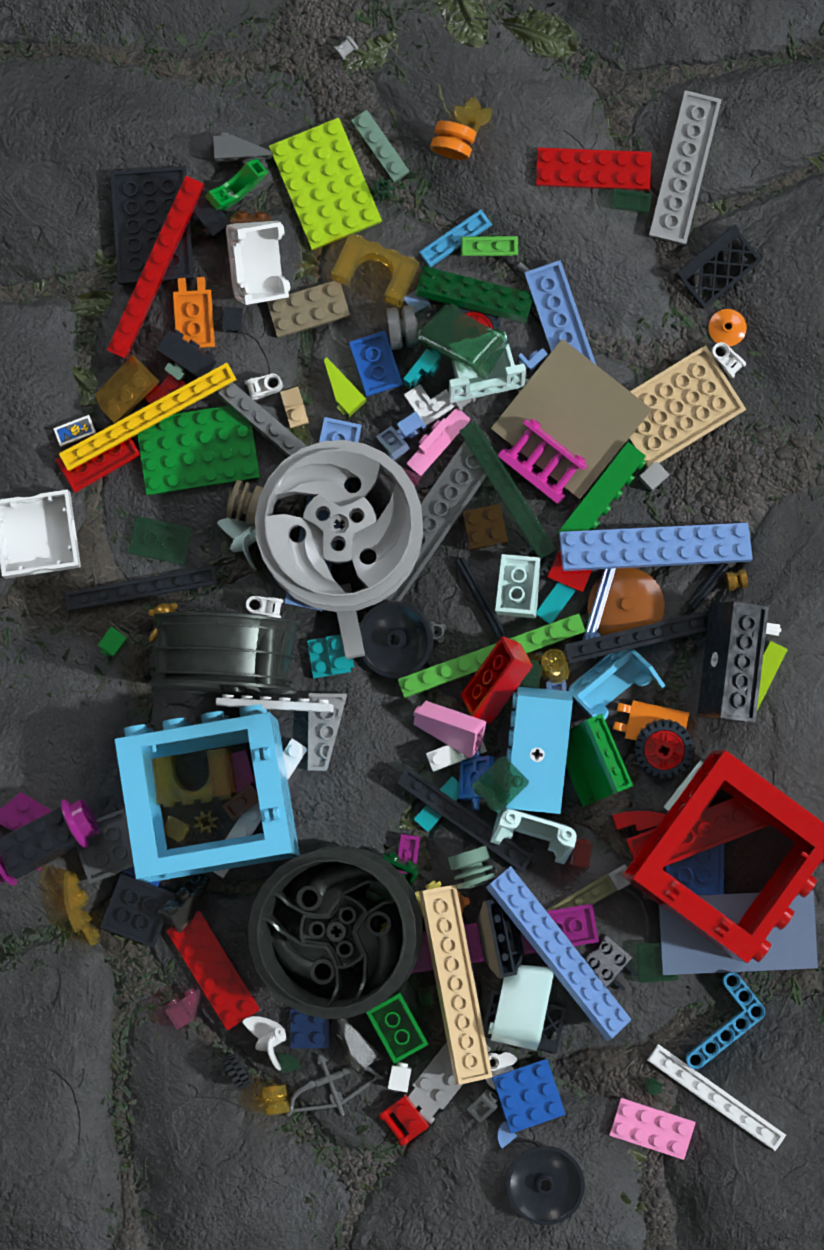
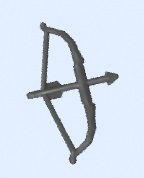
M319 1055L318 1064H321L325 1076L315 1081L311 1080L295 1091L291 1096L289 1111L286 1113V1116L289 1117L294 1112L335 1107L338 1108L340 1115L344 1116L345 1112L342 1105L376 1080L385 1079V1075H379L370 1066L363 1065L344 1067L342 1071L329 1074L325 1063L327 1059ZM359 1070L368 1071L375 1076L344 1100L341 1092L336 1091L333 1081ZM329 1084L332 1092L329 1097L332 1104L294 1108L295 1099L301 1093L314 1087Z

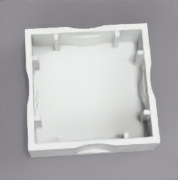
M69 490L41 493L33 497H14L0 500V565L2 577L7 579L81 567L71 493Z

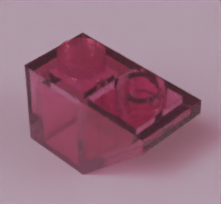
M192 988L184 993L185 998L178 1001L176 998L167 1004L169 1008L165 1011L177 1030L195 1019L201 996L200 989L195 991Z

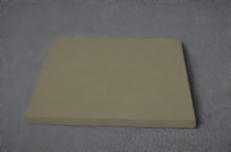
M562 339L491 429L514 446L528 428L523 424L524 420L535 419L541 424V429L575 456L579 454L586 460L585 463L588 467L585 470L578 468L564 486L581 500L652 409ZM534 432L520 452L529 458L543 439ZM548 444L535 461V464L544 470L558 450ZM563 456L549 475L556 481H559L573 462Z

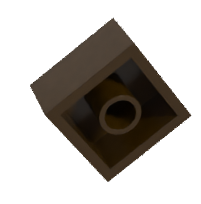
M500 504L463 511L462 515L470 551L508 544Z

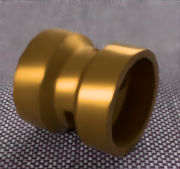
M745 569L739 570L736 573L732 571L725 573L729 591L739 587L742 589L748 588Z

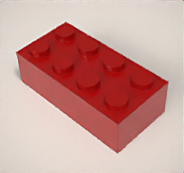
M502 636L461 693V697L472 717L491 724L503 706L509 701L516 688L519 687L526 674L530 672L533 665L521 643Z

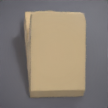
M299 387L281 391L280 394L290 428L308 424L309 421Z

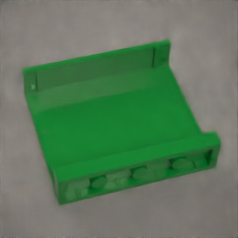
M603 714L587 719L583 723L570 728L566 769L583 807L633 786Z

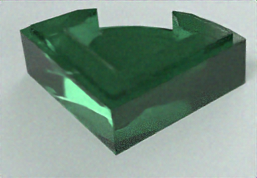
M284 1053L278 1054L282 1073L302 1069L295 1057Z

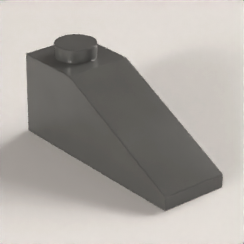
M218 133L217 136H213L216 163L251 161L256 158L258 160L272 159L270 150L234 135H229V133Z

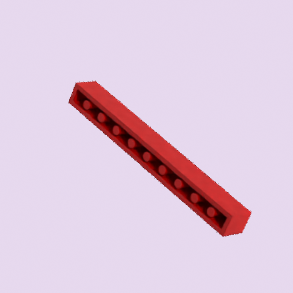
M185 176L107 351L127 359L205 187L203 183Z

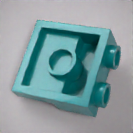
M426 349L405 376L404 386L411 389L412 386L416 387L420 383L422 376L426 379L430 375L434 377L440 369L441 355L433 349L432 351Z
M341 635L307 641L313 679L351 673V668H354L353 658L346 660Z

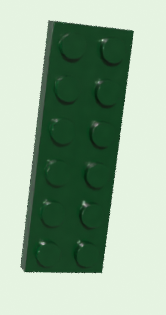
M426 266L423 267L415 294L416 296L522 323L527 322L533 300L532 294L526 291Z

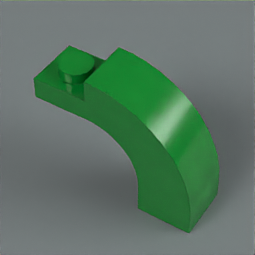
M256 158L247 162L228 182L209 191L205 197L216 210L221 208L226 210L251 192L269 172Z

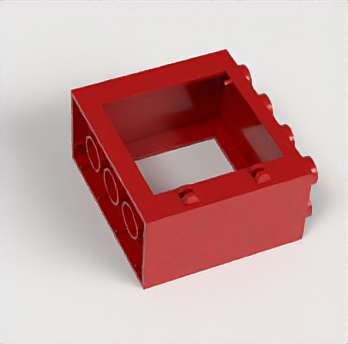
M711 751L625 870L622 877L732 959L744 963H749L752 959L760 962L772 945V943L766 940L769 933L775 927L782 930L792 919L795 911L789 908V905L798 895L805 898L817 883V879L812 876V873L821 863L824 865V822L728 751ZM721 788L795 842L737 924L663 870Z

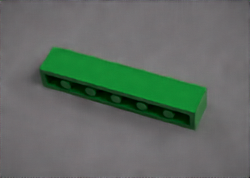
M627 442L559 530L558 534L560 532L595 530L600 523L597 521L601 515L605 516L612 508L609 506L612 500L617 501L623 493L621 491L622 487L625 484L629 486L635 478L632 474L636 469L640 471L647 461L644 460L646 455Z

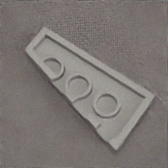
M309 693V703H317V700L320 699L328 700V704L334 706L333 713L308 711V771L328 770L347 694Z

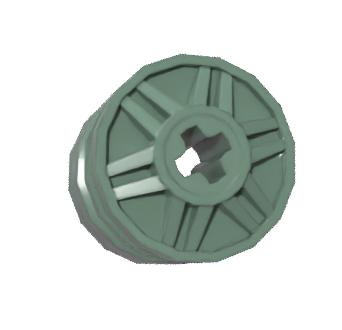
M486 846L448 858L451 870L460 869L461 871L460 874L454 877V880L460 878L464 880L463 883L456 885L457 889L474 888L486 884L496 877L495 873L488 875L485 873V870L493 868L492 865L483 866L482 862L490 858Z

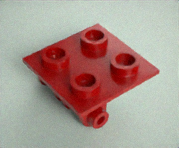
M559 549L548 578L583 592L592 570L563 571L561 549Z

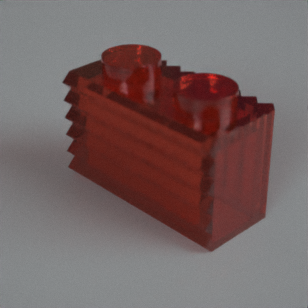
M576 840L574 849L570 854L569 865L585 868L590 866V852L593 846L589 844V840Z

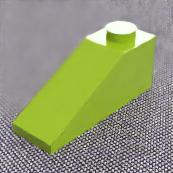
M326 357L324 363L336 403L338 404L336 408L343 415L347 414L350 417L366 402V398Z

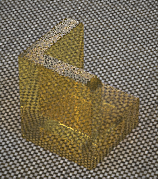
M169 815L168 821L164 826L165 835L182 843L191 826Z

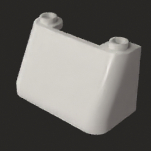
M279 221L227 225L226 234L232 288L235 298L248 305L289 297L290 283L281 273L278 240L284 235L283 224Z

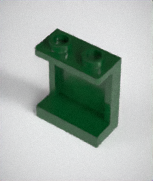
M385 852L382 858L387 860L396 869L408 873L401 874L405 877L410 887H412L420 870L417 864L410 860L406 862L400 860V856L393 852H389V854ZM381 882L371 883L364 896L378 904L385 900L393 899Z

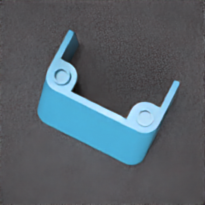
M632 648L605 656L569 687V691L572 692V697L589 718L603 714L604 719H606L609 712L605 706L633 683L638 686H646L654 680L662 688L665 684L653 667Z

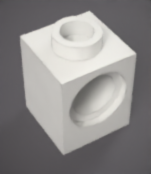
M397 1062L396 1065L392 1064L388 1089L407 1092L411 1068L408 1067L407 1063Z

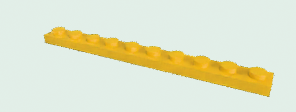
M225 363L59 453L67 470L70 471L237 379L229 364Z

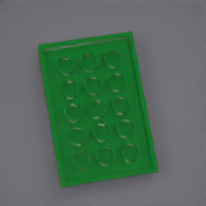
M230 406L173 414L138 433L147 496L237 482V480L246 481L260 478L252 425Z

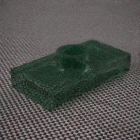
M614 188L611 208L649 214L652 194Z

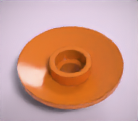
M723 309L716 312L710 319L708 326L712 340L715 343H725L729 347L735 346L742 341L747 328L743 316L732 309ZM725 324H730L732 328L727 330Z

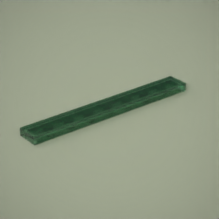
M474 421L459 430L537 557L541 560L556 551L555 546L477 422Z

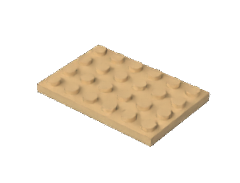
M706 345L630 391L648 405L652 411L629 440L635 448L646 455L644 460L647 462L645 465L649 468L656 461L661 463L746 411L743 403Z

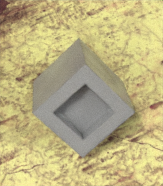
M656 461L638 479L652 492L668 478L669 474Z

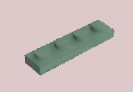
M367 110L351 120L393 183L409 173L408 168Z

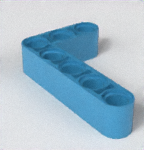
M725 973L722 976V984L742 1010L688 1052L685 1060L687 1065L693 1069L703 1067L765 1016L764 1006L737 973ZM730 975L736 978V983L733 986L727 985L726 982ZM741 991L748 993L746 1001L739 1000V993ZM754 1006L760 1008V1014L757 1017L751 1015V1009ZM739 1018L745 1020V1026L742 1029L736 1027V1021ZM724 1030H728L730 1033V1038L727 1041H722L720 1038ZM714 1043L715 1050L712 1053H707L705 1050L706 1044ZM692 1055H699L700 1062L697 1065L690 1063Z

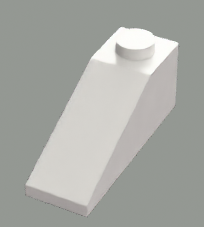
M483 742L482 747L480 748V754L487 752ZM449 745L426 753L433 772L470 758Z

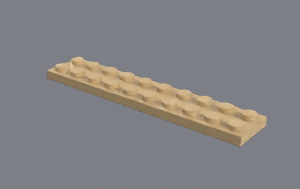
M450 885L419 891L455 1085L491 1078V1066L457 886Z

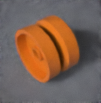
M437 121L434 130L437 137L432 138L430 150L446 158L460 161L469 160L472 152L469 145L474 143L477 133L470 127L456 122Z

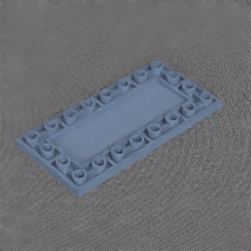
M814 890L805 898L799 895L794 898L789 905V908L795 911L792 919L782 930L775 927L769 933L766 940L772 943V945L760 962L752 959L749 963H744L732 959L659 905L662 975L818 968ZM759 893L698 896L737 924Z

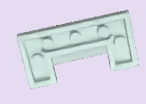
M505 332L493 335L485 334L475 339L466 338L461 342L449 344L456 378L449 380L450 403L525 386V365L514 364Z

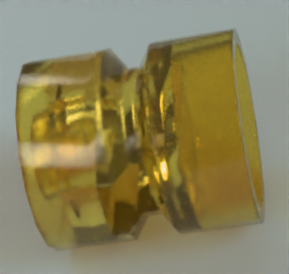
M558 649L548 650L543 654L541 664L547 680L557 684L564 682L570 673L565 654Z
M286 1084L261 1088L262 1097L267 1101L263 1105L265 1116L290 1112L289 1102L284 1099L287 1095Z

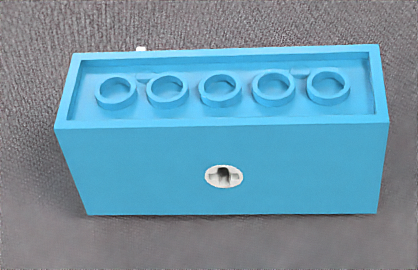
M518 687L517 692H513L512 708H515V711H511L510 727H513V730H509L508 746H511V748L507 749L506 765H509V767L505 768V783L507 785L503 787V802H506V809L560 814L573 702L572 692Z

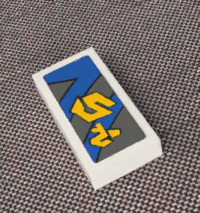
M89 415L53 428L60 447L96 434Z

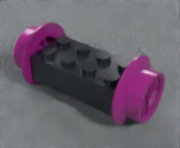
M63 799L61 800L60 808L1 837L0 884L6 881L9 885L14 886L17 884L18 878L81 846L85 849L89 848V838L99 834V826L88 804L83 799L72 804L68 800Z

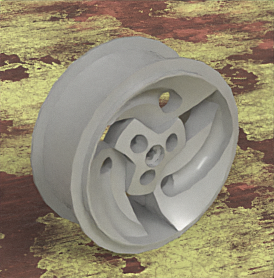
M347 440L322 441L302 448L285 459L268 478L259 496L255 516L256 540L262 558L277 583L296 600L313 608L332 612L358 611L378 604L397 591L413 570L420 554L423 538L421 503L413 483L402 467L384 452L364 443ZM383 474L395 485L389 504L376 522L373 507L365 497L376 485L379 475ZM349 478L360 480L361 488L358 492L349 493L345 489V482ZM295 494L315 496L308 504L303 518L287 514L273 515L277 502L284 497ZM322 510L329 513V518L325 521H321L318 518V514ZM355 512H359L363 516L362 521L359 523H355L351 519L352 514ZM336 522H339V523L344 522V523H345V524H343V527H344V528H343L342 530H341L340 528L335 529V528H334V527H336V524H335V523H336ZM299 526L305 529L306 537L302 542L295 543L290 539L289 534L294 527ZM337 540H341L344 543V548L341 551L333 548V543ZM367 549L373 550L377 556L376 561L369 565L360 561L361 552ZM324 560L332 563H348L352 561L359 580L366 588L353 593H345L332 578Z

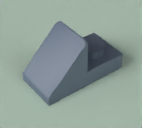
M392 426L376 436L392 460H395L410 449Z

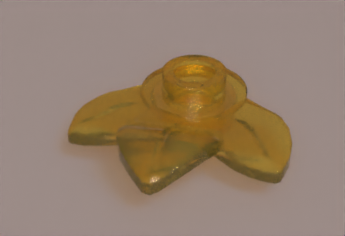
M473 97L466 103L465 108L456 105L454 115L456 120L462 125L468 127V123H474L475 126L471 129L477 133L480 126L486 125L490 121L492 108L481 109L480 103Z

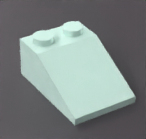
M502 554L495 608L498 615L536 618L540 558Z

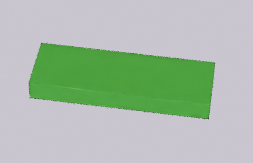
M518 236L461 237V256H518Z

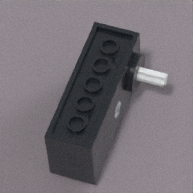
M736 601L710 603L697 717L729 722L756 723L766 634L779 636V632H781L779 624L767 623L768 606Z

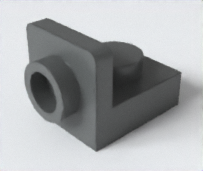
M487 1088L467 1110L481 1123L498 1107L500 1101L497 1095Z

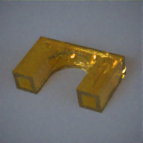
M349 234L334 266L331 279L349 287L359 265L370 260L380 261L390 269L392 279L384 295V302L401 308L418 272L420 262H417L413 257L403 256L394 249H386L377 242L367 241L360 235Z
M231 748L207 751L209 779L203 788L194 792L187 790L180 783L175 756L152 758L157 805L164 804V808L175 807L177 802H182V805L194 804L193 800L199 799L201 803L211 802L213 797H219V800L231 799L230 795L236 794Z

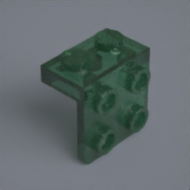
M501 756L471 786L479 797H483L491 810L499 813L529 784V780L505 756Z

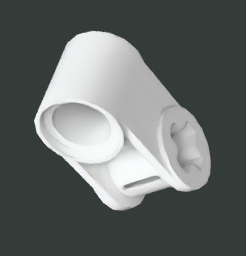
M717 343L711 349L710 353L715 361L730 378H734L735 373L741 367L746 366L745 361L725 343ZM716 348L724 350L725 354L723 357L717 356Z
M276 374L255 377L245 381V385L248 386L249 397L253 400L278 393L283 387L280 377ZM272 379L278 380V385L275 388L269 387V382Z
M252 596L247 600L246 608L249 613L254 615L281 618L280 608L284 600ZM251 601H258L260 608L252 610L249 607Z

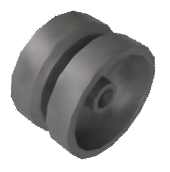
M413 305L403 306V319H399V312L396 307L386 308L391 350L402 348V337H405L408 348L418 347V325Z

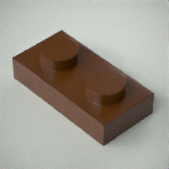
M253 782L222 805L233 821L259 802L257 787Z

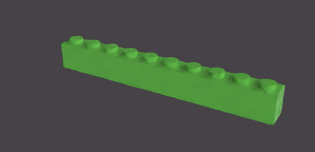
M576 614L510 639L521 643L526 654L584 634L586 631L580 615ZM496 644L398 679L404 699L476 673Z

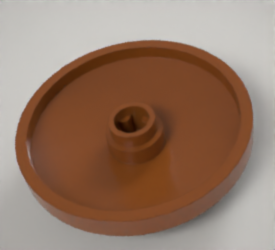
M636 568L615 569L597 631L601 635L662 621L665 603L663 593L657 582L649 574ZM601 577L596 581L589 594V617Z

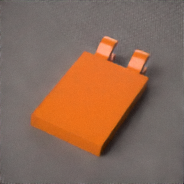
M197 277L198 291H187L186 278H178L179 292H173L175 329L184 334L183 338L187 341L192 339L200 345L199 348L215 347L212 291L206 290L205 277Z
M634 700L631 706L618 703L616 711L628 713L629 719L627 724L614 722L612 730L625 732L624 738L636 741L640 730L644 729L646 724H650L654 720L671 719L686 729L689 712Z

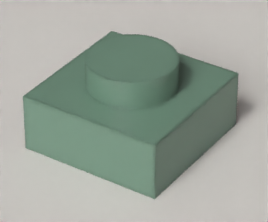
M176 362L168 363L165 367V370L179 381L184 380L188 375L185 368Z

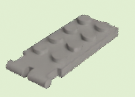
M447 1042L413 1083L415 1088L408 1096L416 1108L418 1105L421 1107L419 1112L430 1125L435 1120L433 1115L439 1108L443 1110L463 1085H455ZM487 1045V1051L489 1052L491 1048Z

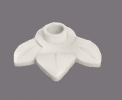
M508 1052L499 1055L496 1053L488 1054L489 1061L491 1059L496 1061L495 1066L491 1067L492 1077L514 1070L512 1065L517 1061V1058L513 1054ZM492 1077L487 1078L486 1081L489 1086L495 1089Z

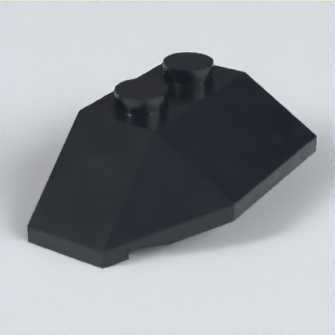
M496 899L484 901L477 920L484 962L498 978L517 975L524 956L520 930Z

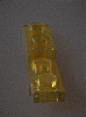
M66 871L64 875V901L67 915L74 932L78 933L83 930L89 944L94 946L100 943L98 938L101 936L96 927L92 928L89 922L91 917L87 910L83 911L82 909L89 905L87 902L89 897L84 889H80L78 885L80 880L76 873Z

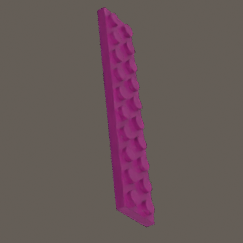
M592 904L546 911L573 946L599 942ZM477 923L464 925L471 963L483 962L484 957ZM426 931L423 932L419 958L411 974L434 970ZM520 931L524 955L537 953Z

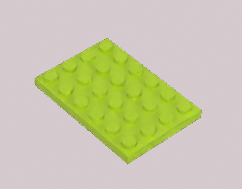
M339 118L269 146L312 251L382 222Z

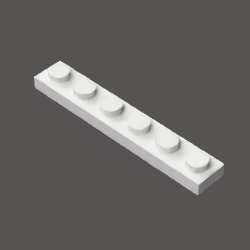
M222 695V698H216V706L241 708L261 704L263 709L333 713L334 706L328 704V700L320 699L317 700V703H309V699L300 698L298 702H290L291 698L281 697L279 701H271L272 697H260V700H252L253 696H241V699H234V695Z

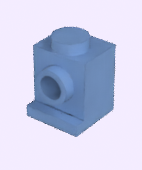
M415 411L397 423L398 429L396 431L403 439L408 437L412 439L420 434V429L424 432L427 430V427Z

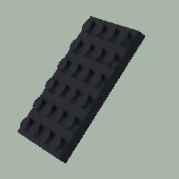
M186 166L110 171L118 285L138 282L183 180L187 176ZM190 220L162 281H175L178 278L194 279Z

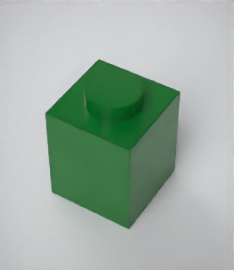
M110 627L98 644L101 647L100 652L108 658L111 655L116 657L128 641V638L113 627Z

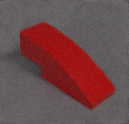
M630 811L611 816L616 830L634 825L636 832L658 826L666 814L651 811Z

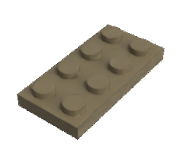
M340 280L289 294L287 298L267 301L278 338L350 317Z

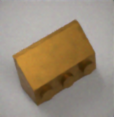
M131 355L95 394L101 410L114 423H117L126 418L160 381L134 355Z

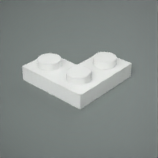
M420 384L404 394L413 410L418 413L426 426L457 406L455 402L450 403L447 389L431 400Z

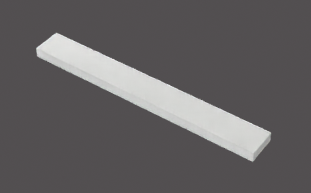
M659 1044L647 1059L774 1151H776L786 1135Z

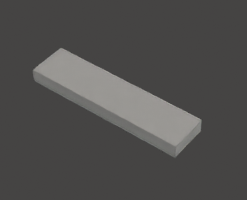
M351 583L339 585L345 593H352ZM356 611L337 612L346 660L365 656Z

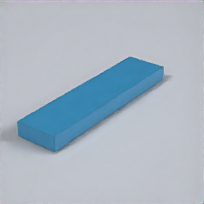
M479 210L419 251V254L428 267H432L461 247V237H476L491 227L492 224L483 211Z

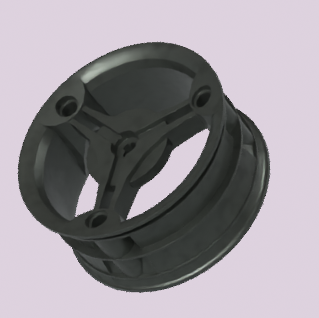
M166 612L153 615V619L156 620L158 635L157 648L155 649V681H150V686L214 693L269 695L297 693V689L289 686V684L294 683V680L288 679L289 660L295 659V656L290 654L300 622L269 616L214 612Z

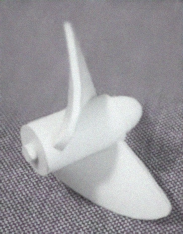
M252 1016L244 1019L242 1023L258 1038L255 1046L256 1050L268 1051L273 1065L278 1070H282L274 1054L273 1047L285 1041V1029L277 1022L263 1017Z

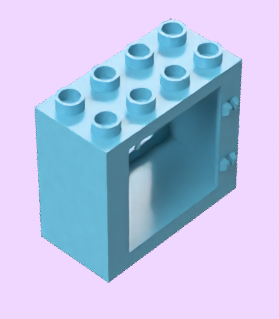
M261 704L239 708L240 717L229 719V715H224V711L205 713L201 715L202 724L191 726V722H186L185 718L165 720L162 722L163 731L153 732V729L147 728V725L129 726L124 728L125 737L115 739L136 879L149 883L300 856L279 723L270 712H267V709H263ZM250 743L264 833L167 850L153 759Z

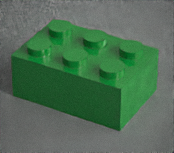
M401 992L366 1012L394 1064L429 1045Z

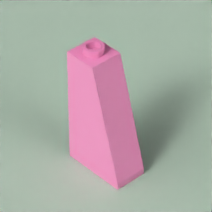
M425 701L422 706H418L415 709L413 725L466 756L472 758L482 747L486 726L485 721Z

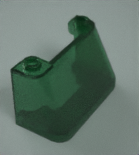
M452 303L449 305L445 304L418 331L415 338L427 349L441 353L464 366L467 370L476 372L478 377L486 381L509 343V340L504 337L506 333L498 328L493 330L459 311L460 308Z

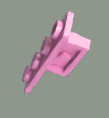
M455 408L446 419L438 420L431 429L433 431L430 435L425 434L421 438L419 450L407 462V465L419 476H422L468 424L470 418L460 411L459 408Z

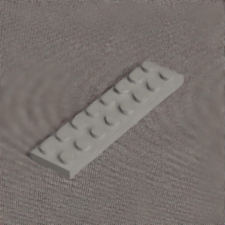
M685 90L649 237L686 245L722 99Z

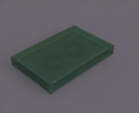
M137 516L128 553L185 566L193 528Z

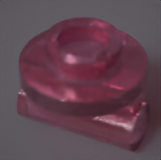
M404 468L405 473L416 488L422 475L420 476Z

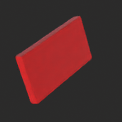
M129 438L70 471L67 470L61 457L56 459V462L74 493H77L141 456L132 439Z

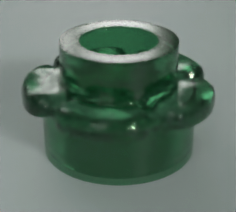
M649 1078L648 1082L644 1084L648 1093L652 1095L662 1093L663 1084Z

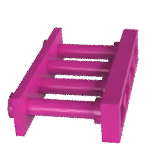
M526 419L523 422L528 427L512 449L502 450L498 457L553 501L559 503L565 497L562 489L578 468L585 470L588 465L579 454L575 456L541 429V424L538 421ZM535 432L543 440L527 461L524 460L522 462L517 458L519 456L518 452ZM548 444H550L558 451L541 473H536L532 465ZM565 456L573 463L558 483L551 485L547 481V477L562 457Z

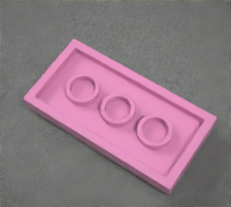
M621 1098L609 1135L684 1160L696 1122Z

